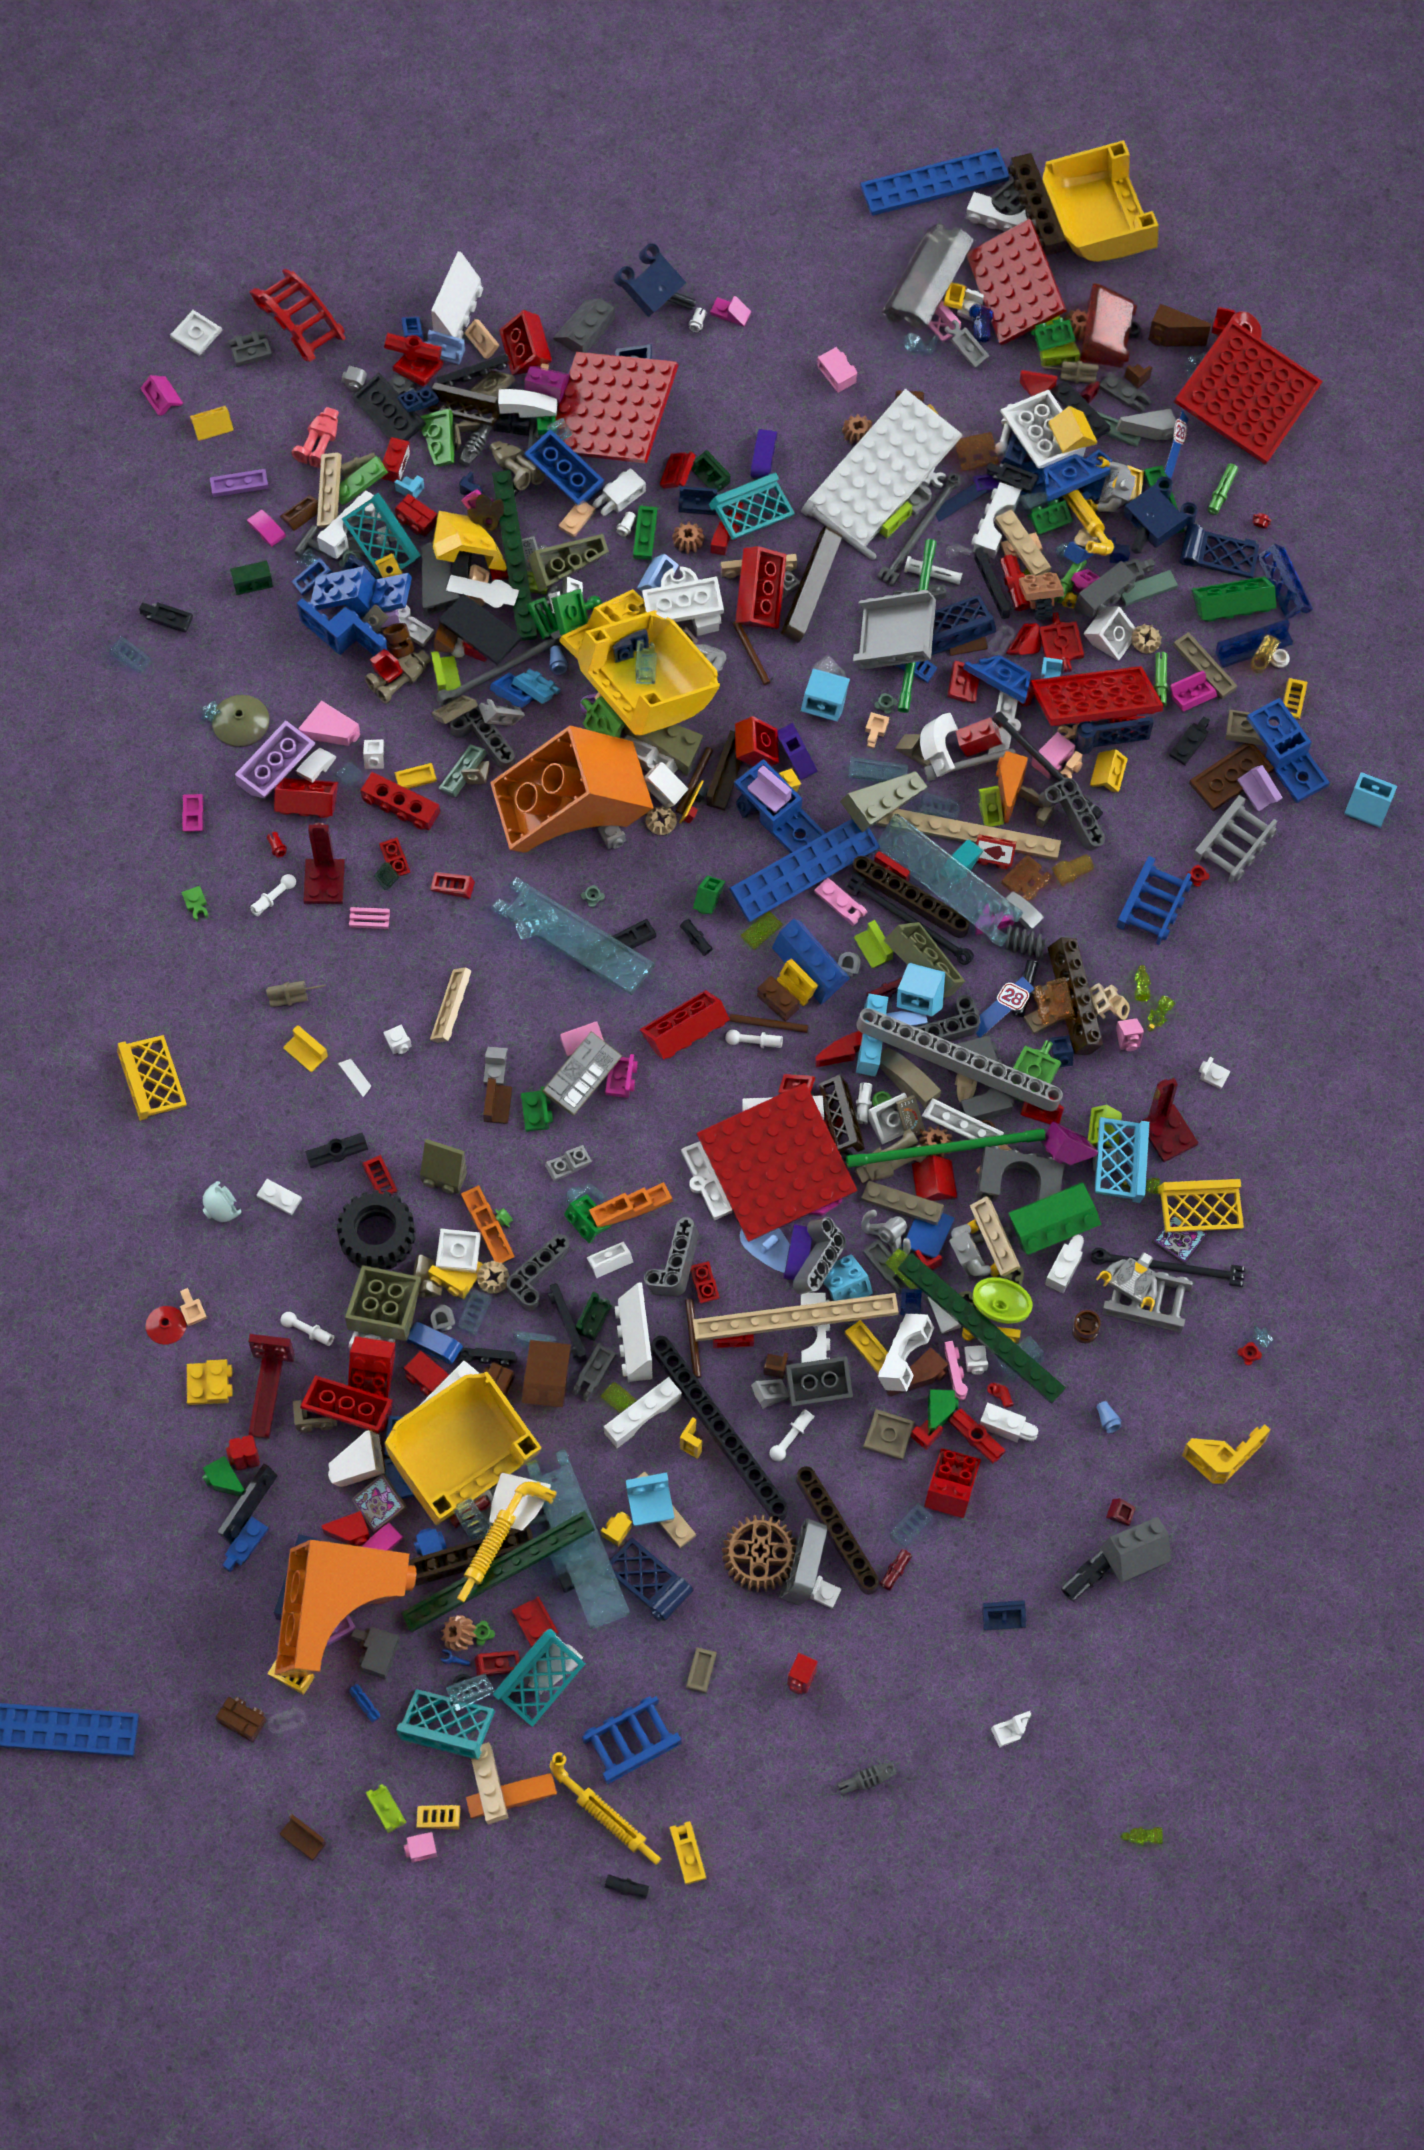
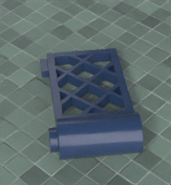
M1193 524L1186 527L1179 562L1186 566H1200L1236 576L1253 578L1259 544H1256L1254 540L1246 538L1243 541L1207 532L1200 525ZM1207 538L1214 539L1218 545L1211 548L1207 543ZM1228 543L1233 544L1236 548L1230 553L1224 546ZM1246 547L1254 549V554L1247 557L1243 549ZM1221 548L1225 554L1220 558L1214 553V550ZM1237 552L1243 557V560L1238 563L1232 557ZM1209 553L1215 560L1211 563L1203 561V557ZM1228 558L1232 566L1226 567L1221 561ZM1246 562L1251 568L1250 573L1242 571L1239 566Z
M1146 717L1139 718L1138 720L1094 725L1090 721L1081 722L1076 730L1075 751L1086 755L1092 751L1093 747L1149 740L1154 723L1153 718Z
M631 1538L604 1566L606 1570L604 1574L613 1582L617 1579L652 1610L650 1614L657 1621L661 1619L666 1621L694 1591L686 1580L677 1576L634 1538ZM632 1544L639 1549V1557H627V1550ZM651 1560L654 1562V1570H642V1561ZM627 1561H639L640 1571H628ZM615 1562H625V1572H615L611 1567ZM667 1573L671 1578L666 1583H658L657 1574ZM655 1574V1584H643V1575ZM640 1575V1585L629 1584L628 1576ZM655 1588V1595L650 1601L643 1595V1589Z

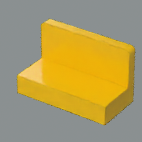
M226 406L190 416L199 441L233 431Z
M1116 749L1099 752L1090 786L1098 787L1104 785L1111 792H1119L1128 758Z
M297 1025L292 1030L294 1037L284 1046V1050L306 1069L313 1072L328 1057L327 1050Z
M692 1417L680 1436V1449L698 1459L702 1453V1440L693 1436L696 1432V1419Z

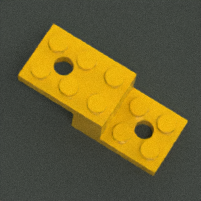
M632 589L594 607L588 623L562 635L559 642L578 659L585 631L646 613L644 599Z

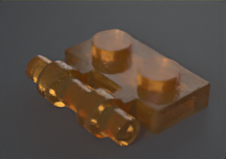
M992 432L960 438L955 444L958 458L966 457L967 462L961 463L962 471H973L982 466L987 467L989 462L993 464L998 463L997 456H989L990 451L996 450ZM982 453L983 459H973V455Z
M1026 855L1007 874L1001 884L1011 892L1017 894L1020 891L1024 892L1025 894L1022 897L1029 901L1037 896V892L1041 888L1046 887L1052 876L1049 872L1042 876L1039 873L1042 866L1029 855ZM1034 879L1036 883L1032 887L1028 886L1027 884Z
M1066 977L1046 982L1048 989L1044 991L1041 985L1034 987V998L1039 1007L1037 1011L1038 1017L1041 1018L1042 1024L1050 1023L1049 1016L1051 1014L1054 1015L1056 1021L1075 1016ZM1050 998L1051 1006L1046 1007L1045 1000Z

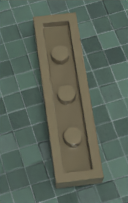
M1189 632L1174 642L1173 646L1197 673L1200 671L1206 673L1207 682L1216 690L1217 695L1221 699L1237 689L1235 682Z
M868 1181L861 1197L862 1201L934 1225H938L944 1210L943 1204Z

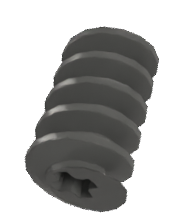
M1009 925L1004 943L1006 950H1009L1011 946H1013L1014 952H1017L1020 948L1021 954H1025L1028 950L1030 957L1036 952V958L1039 959L1044 951L1047 936L1042 940V934L1039 933L1034 938L1033 931L1027 936L1026 929L1020 934L1019 927H1016L1013 932L1011 925Z

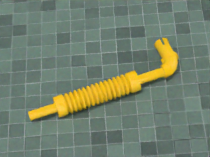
M1076 489L1063 495L1062 497L1090 536L1098 537L1101 543L1088 541L1086 551L1102 556L1111 554L1114 550V544L1103 533L1105 526L1079 490Z
M532 1481L524 1482L514 1490L515 1494L506 1511L500 1509L496 1516L497 1519L494 1520L493 1526L490 1527L489 1533L486 1534L485 1540H483L475 1554L476 1557L473 1558L472 1564L469 1565L470 1567H468L464 1574L467 1581L457 1597L459 1601L464 1603L474 1584H481L486 1571H488L490 1564L494 1560L493 1557L498 1553L499 1547L502 1546L503 1540H505L507 1533L511 1529L510 1526H513L516 1520L513 1513L522 1497L526 1495L534 1497L535 1495L552 1504V1499H555L557 1494L556 1491L541 1485L538 1481L536 1483Z
M555 1753L550 1762L551 1772L560 1784H565L579 1797L576 1802L582 1808L585 1807V1810H588L591 1816H594L595 1819L597 1818V1821H600V1824H603L604 1827L606 1826V1829H609L613 1835L615 1834V1837H618L622 1843L625 1842L624 1845H628L627 1847L633 1853L639 1850L657 1865L661 1858L644 1844L646 1837L638 1833V1830H635L631 1824L629 1825V1822H626L622 1816L620 1817V1814H617L613 1808L610 1809L611 1806H608L604 1800L601 1801L602 1798H598V1795L595 1796L593 1790L587 1788L584 1791L576 1784L564 1769L566 1756L564 1755L562 1758L563 1753Z

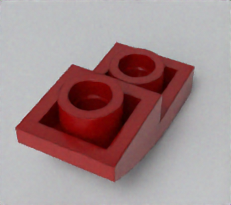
M398 837L379 843L392 879L411 873Z
M709 1261L692 1265L690 1272L699 1303L720 1299Z

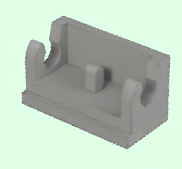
M487 699L489 705H485V703L478 705L484 722L488 724L513 726L525 716L520 707L514 706L515 709H512L509 705L506 707L495 706L491 699Z

